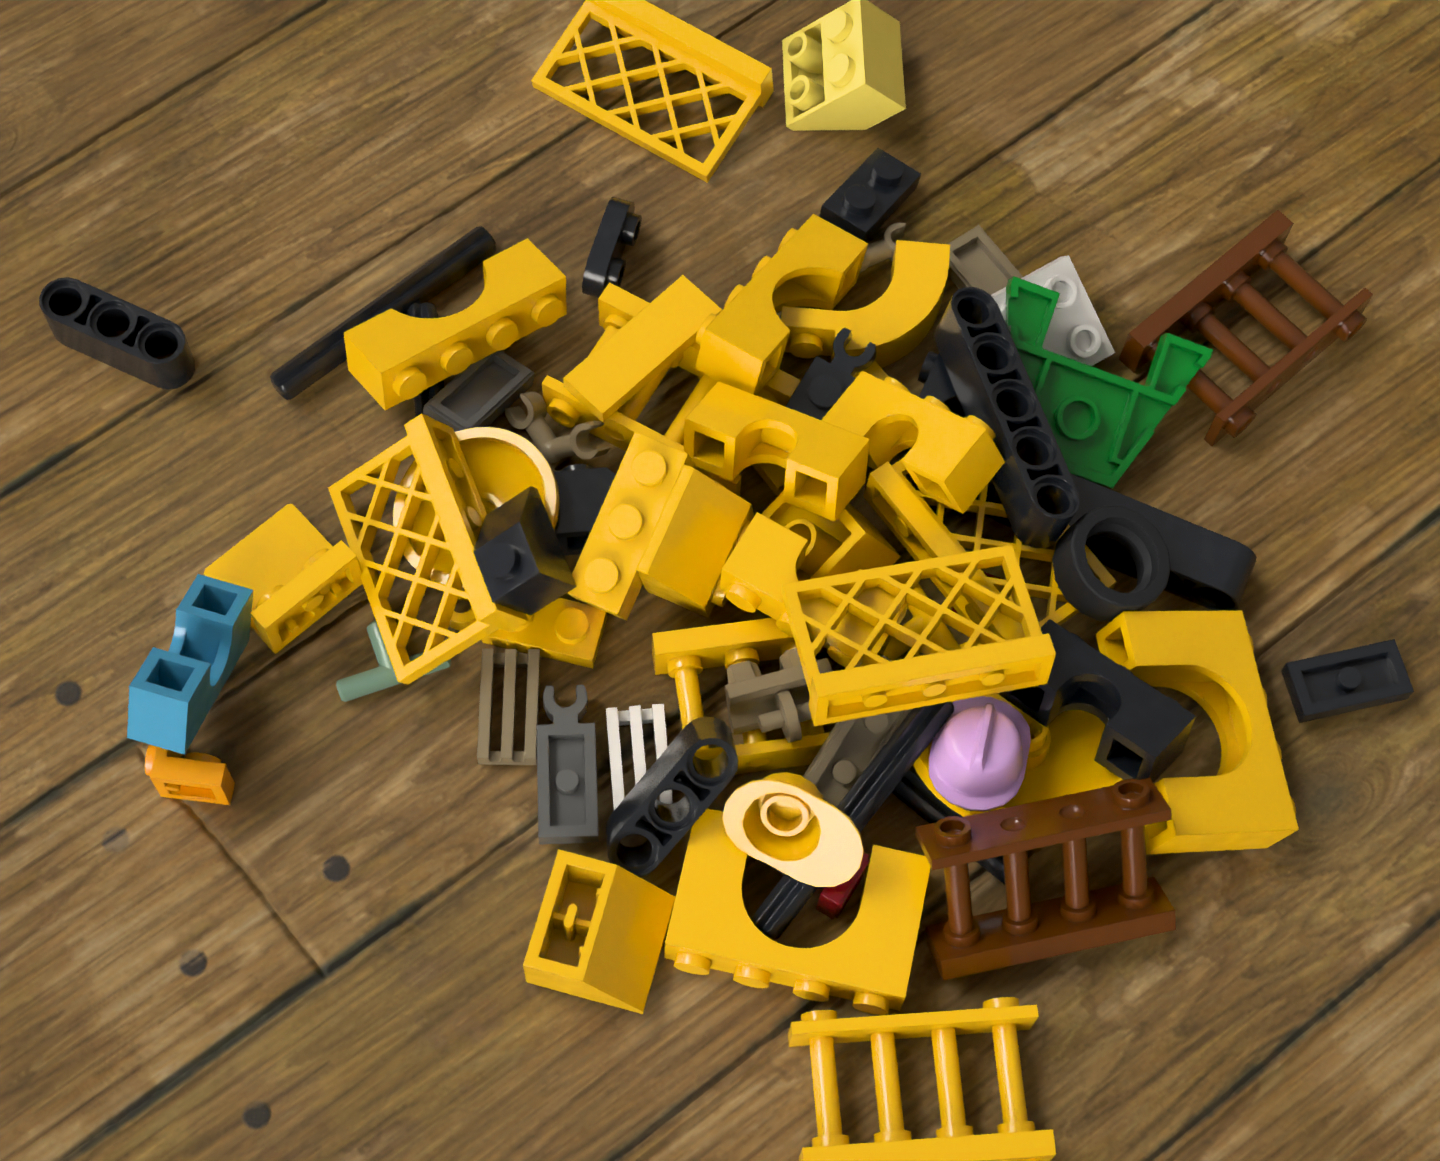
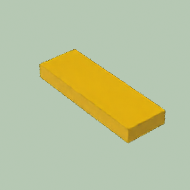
M682 275L563 378L564 387L599 420L604 422L695 342L698 330L709 314L713 313L717 316L722 309Z

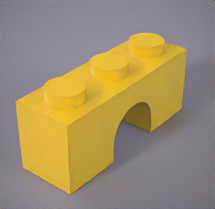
M861 371L822 418L824 422L869 438L867 466L873 469H877L887 461L890 462L901 451L911 448L901 461L921 493L962 514L965 513L1005 463L993 441L995 433L984 421L973 415H968L966 419L952 413L944 403L933 396H926L925 399L911 394L902 383L892 377H886L882 380L865 371Z
M720 381L713 386L685 417L684 452L688 453L696 464L695 467L734 481L740 472L750 465L758 463L779 465L786 469L783 502L835 522L866 482L869 438Z
M636 431L634 432L573 570L572 576L577 587L567 592V594L627 621L643 585L636 568L683 465L685 464L693 468L696 465L688 453Z
M757 512L722 567L720 589L726 592V598L738 608L754 613L756 609L777 620L776 625L778 628L794 638L782 597V584L799 581L796 573L804 561L808 540ZM879 587L864 589L856 600L884 615L896 597ZM821 597L800 600L803 614L823 625L828 622L838 606ZM905 602L893 618V621L898 624L902 622L909 605ZM847 612L834 631L862 646L874 629V626ZM884 632L871 651L877 655L883 654L892 636ZM809 633L810 639L814 641L816 637ZM828 643L823 645V647L828 649V655L844 667H847L853 657Z

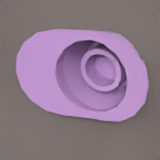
M979 696L952 702L955 707L954 712L933 738L929 755V777L936 791L950 804L968 811H989L1002 807L1017 795L1023 782L1031 743L1030 727L1019 711L1010 704L993 697Z

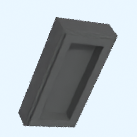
M497 351L471 364L466 370L459 373L424 405L423 414L452 427L455 432L467 428L489 427L505 412V408H509L520 398L521 393H525L533 385L535 373L503 351Z

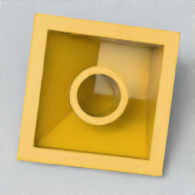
M783 490L762 512L763 516L808 540L804 561L796 573L799 581L849 573L859 569L866 570L893 565L901 557L879 531L850 503L834 522L783 502Z

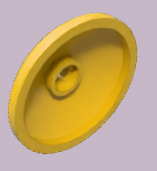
M474 427L455 432L487 514L532 486L538 489L553 529H555L560 505L558 483L550 464L531 442L514 432L495 427ZM416 460L413 461L406 471L400 486L410 488L417 468ZM398 492L396 493L393 508V526L395 527L407 495ZM421 501L411 532L428 537L436 514L431 502ZM409 538L403 555L417 569L425 543ZM440 548L429 579L430 581L447 585L454 565V560L449 550Z

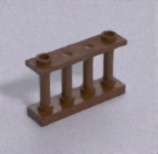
M1279 210L1269 216L1128 334L1119 360L1135 373L1148 361H1153L1161 335L1170 333L1179 336L1188 329L1191 333L1196 331L1201 333L1254 382L1234 400L1201 369L1198 370L1186 386L1216 414L1204 438L1211 446L1216 444L1227 433L1233 438L1241 434L1255 419L1257 414L1254 410L1335 340L1339 338L1344 343L1347 342L1367 321V318L1362 313L1373 294L1364 288L1345 305L1335 298L1286 253L1288 247L1284 243L1294 223ZM1260 268L1265 272L1270 269L1273 270L1327 320L1309 336L1305 335L1250 284L1252 280L1250 276ZM1224 298L1228 302L1235 300L1285 345L1290 352L1270 368L1213 315L1215 311L1213 307Z
M1151 778L1140 780L1125 779L1112 786L965 817H945L936 823L915 827L916 837L932 871L944 868L949 920L925 926L927 946L943 981L1176 930L1174 907L1155 877L1147 878L1145 825L1172 820L1171 808ZM1120 831L1123 882L1119 885L1089 891L1086 838ZM1062 843L1065 895L1059 898L1031 903L1027 850ZM1003 856L1007 908L973 916L968 863Z

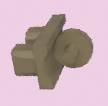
M797 648L786 650L779 657L780 671L761 675L757 663L749 660L730 665L727 668L728 685H725L729 724L733 735L760 729L763 733L782 728L788 743L802 739L800 722L811 720L812 717L808 706L810 695ZM828 658L816 660L820 674L833 671Z

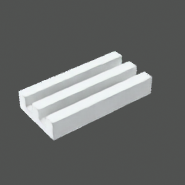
M652 704L650 709H641V705L629 706V710L618 711L617 707L606 708L614 810L625 798L619 726L630 725L636 785L646 773L642 724L653 723L656 760L668 747L664 704ZM671 789L659 795L660 802L666 804L673 803Z

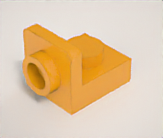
M148 745L145 757V773L147 776H150L161 797L231 805L235 782L226 763H221V760L215 756L197 752L186 754L184 759L181 758V753Z

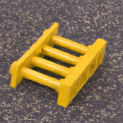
M609 282L598 298L599 326L603 327L605 331L590 354L643 310L649 302ZM694 342L603 422V426L591 429L589 433L627 451L636 431L684 452L685 417L718 382L695 369L701 345ZM679 366L697 375L700 380L665 435H662L636 420L670 367L675 368ZM779 369L756 396L786 406L801 380ZM549 375L545 377L542 382L543 399L546 403L547 413L556 422L573 428L581 423L601 421L564 387V383ZM694 467L740 496L741 475H738L734 481H730Z
M765 618L652 633V657L655 675L668 674L670 677L675 678L682 729L692 720L704 716L698 674L703 669L725 666L727 669L730 665L748 660L758 665L760 661L779 659L786 650L797 648L794 638L778 628L776 625L777 620ZM822 647L818 654L827 653L828 649ZM811 719L800 722L802 739L788 743L786 738L767 741L766 732L762 733L760 729L742 733L744 744L735 745L738 756V769L735 775L810 765L830 732L825 733L823 725L814 726ZM708 744L699 748L694 755L702 760H710L720 755L723 748L709 749Z
M1000 997L984 1001L983 1008L853 1018H838L837 1012L834 1010H816L801 1014V1021L791 1022L788 1042L789 1047L810 1046L818 1137L812 1138V1147L802 1148L799 1161H1051L1056 1156L1053 1129L1035 1130V1123L1028 1121L1017 1031L1030 1030L1039 1017L1037 1005L1020 1006L1018 998ZM992 1032L1003 1123L997 1125L998 1133L974 1135L973 1126L966 1125L956 1035ZM932 1037L941 1128L936 1129V1138L912 1140L911 1131L904 1129L895 1039ZM871 1041L880 1132L874 1134V1142L850 1144L849 1136L842 1133L834 1044Z

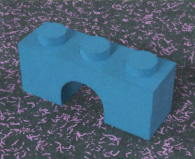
M200 574L196 576L176 609L175 629L169 651L153 647L129 685L127 738L185 755L249 642L250 613L252 612L254 590Z

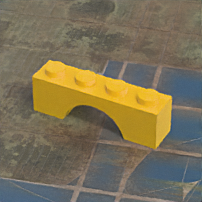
M815 214L798 230L791 228L781 241L778 252L772 258L766 255L761 259L747 285L738 284L730 293L724 309L717 316L713 313L709 314L703 321L695 339V342L701 345L695 369L716 381L757 395L779 370L791 331L781 321L777 312L782 310V306H806L833 310L856 284L868 243Z
M527 238L483 261L484 290L480 297L463 311L441 318H418L405 315L390 308L344 332L348 371L386 411L405 400L418 396L423 390L463 372L471 364L497 351L507 349L515 341L542 327L552 325L559 318L566 315V276Z

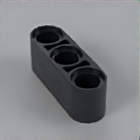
M69 277L58 278L49 282L42 289L39 297V306L56 340L63 345L159 388L167 390L177 389L185 385L192 378L195 371V360L184 332L174 322L77 279ZM71 309H78L75 313L71 315L62 316L65 312ZM118 330H126L124 334L118 337H109ZM175 351L167 358L156 359L161 353Z
M703 716L687 724L611 813L606 822L607 855L610 863L618 865L638 877L648 875L662 862L729 784L738 769V756L731 729L724 721L716 717ZM708 744L718 745L723 748L720 755L710 760H702L694 755L699 748ZM670 789L685 793V796L676 803L666 804L657 800V797L662 792ZM631 834H640L647 838L646 842L637 847H627L620 843L621 839Z

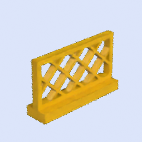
M585 0L531 80L535 89L706 183L709 182L757 107L761 106L763 108L774 92L772 68L645 0ZM593 19L610 29L613 41L583 48L580 35L590 20ZM617 33L626 38L618 39ZM576 42L577 50L570 51ZM643 46L653 52L655 65L626 72L621 51ZM616 53L620 73L590 80L586 60ZM660 56L669 61L662 63ZM576 62L581 63L585 82L563 87L550 80L560 66ZM687 70L697 76L698 89L674 95L669 94L665 78L666 74ZM659 76L664 97L634 104L629 83ZM704 80H706L707 82H709V83H711V84H713V85H711V86H705ZM624 85L629 106L607 111L596 105L594 92ZM730 93L744 101L736 114L714 119L709 98ZM588 94L590 101L586 100L580 95ZM703 100L708 121L678 128L673 107ZM664 109L668 110L672 130L650 135L640 129L637 116ZM632 117L633 125L623 119ZM726 129L719 139L717 131ZM711 133L714 148L704 163L684 153L681 140ZM675 141L677 149L667 143Z
M422 413L404 424L407 432L406 437L328 487L349 548L357 556L362 573L360 578L398 682L407 685L496 630L502 629L512 632L528 622L525 613L492 602L473 553L487 513L454 429ZM413 454L417 468L410 488L393 484L401 461ZM369 483L375 485L376 488L366 517L356 514L350 495ZM391 490L407 495L396 527L380 522ZM422 500L431 502L436 513L428 537L411 532ZM378 528L394 533L383 565L375 563L370 552ZM409 538L425 543L415 575L398 570ZM440 548L449 550L454 560L447 585L429 580ZM396 576L412 581L401 614L393 612L388 601ZM427 587L444 592L433 625L416 619ZM458 597L469 600L476 622L455 633L447 629ZM413 625L430 630L431 632L423 655L410 661L406 646Z
M901 460L892 466L887 461L869 474L864 498L915 561L966 552L964 548L976 551L1012 544L1019 564L1020 557L1052 562L1056 543L1052 550L1022 545V541L1015 534L1014 543L982 538L984 514L1007 518L1002 504L986 502L988 484L979 494L978 500H974L966 510L977 513L974 537L954 534L948 530L943 524L944 508L950 507L916 490L905 477L909 472ZM929 505L937 506L936 514ZM1068 524V526L1066 527V529L1064 530V532L1062 533V535H1063V534L1066 532V530L1070 527L1069 524ZM1085 544L1087 563L1093 574L1106 587L1113 589L1117 581ZM1053 562L1049 587L1025 583L1029 596L1048 599L1046 618L1039 622L1040 628L1049 619L1061 625L1079 612L1065 599L1060 588H1058V584L1055 581ZM978 569L971 578L972 581L998 595L1007 583V580L987 577L981 569ZM936 577L930 578L946 598L953 587ZM964 592L960 594L953 605V608L959 615L979 625L990 608L988 605ZM1010 595L1008 600L1014 603L1012 595ZM1056 601L1067 602L1056 610ZM998 612L987 629L1005 640L1025 637L1021 623L1001 612Z
M1012 544L782 584V597L810 695L808 706L814 726L1045 685L1048 682L1056 652L1049 633L1042 634ZM1002 565L1007 583L998 595L972 581L971 578L978 569ZM936 577L951 585L953 589L940 605L914 590L921 579ZM879 587L896 598L884 615L856 600L864 589ZM962 592L990 607L979 625L950 610ZM1010 595H1012L1014 603L1008 600ZM821 597L838 606L828 622L823 625L803 614L800 600ZM905 602L932 616V619L921 635L893 621V618ZM847 612L874 626V629L862 646L834 631ZM998 612H1001L1021 623L1025 637L1005 640L987 629ZM941 622L970 637L963 648L949 651L929 641V639ZM884 632L912 647L904 659L888 661L871 650ZM809 633L816 637L812 644ZM825 643L853 657L845 669L820 674L815 657Z

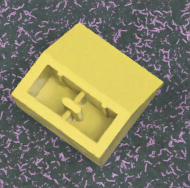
M851 0L782 40L786 127L793 131L867 130L906 109L900 22L868 0Z

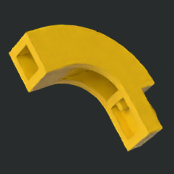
M896 240L890 285L880 298L863 308L850 311H833L782 306L781 321L791 330L784 352H791V354L800 358H814L819 355L831 356L832 362L835 357L833 350L835 337L842 329L847 328L852 333V338L845 348V352L848 355L854 357L861 355L869 342H872L876 345L877 349L874 361L881 368L900 360L920 344L938 316L948 277L950 245Z

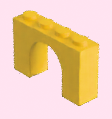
M1242 610L1123 611L1095 634L1099 652L1115 663L1129 669L1133 675L1152 687H1167L1178 690L1195 700L1211 718L1220 739L1221 763L1216 776L1162 778L1155 783V786L1171 808L1172 820L1145 825L1146 854L1264 849L1299 830L1296 820L1295 803L1290 796L1281 762V749L1275 739L1267 708V694L1261 685L1253 653V640L1248 633Z
M707 808L691 829L665 940L664 958L675 960V968L691 974L708 975L710 969L733 973L734 981L749 987L768 988L769 983L773 982L794 987L793 994L807 1000L825 1002L829 1000V995L853 1000L852 1006L855 1009L870 1014L886 1015L889 1009L900 1011L906 998L931 866L926 856L873 845L869 857L870 862L865 874L858 914L851 926L837 939L822 946L813 948L789 947L777 943L764 935L748 916L742 899V884L749 855L739 850L727 836L722 819L724 812Z

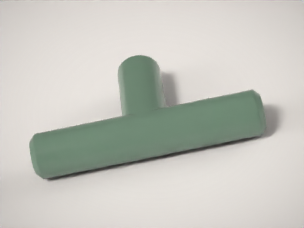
M376 620L369 623L366 629L379 667L337 680V690L343 702L401 684L396 678ZM423 652L409 656L410 661L423 655ZM451 659L425 675L450 667L452 664Z

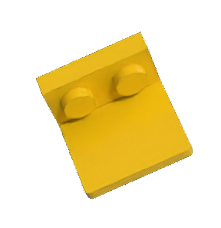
M293 504L284 506L204 570V575L254 590L252 612L250 613V627L275 654L362 585L360 578L362 573L357 556L342 540L332 546Z

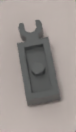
M576 685L575 703L569 707H561L555 702L554 687L546 686L543 693L544 710L548 718L553 721V724L536 725L539 844L599 842L595 723H579L587 712V691L584 685Z

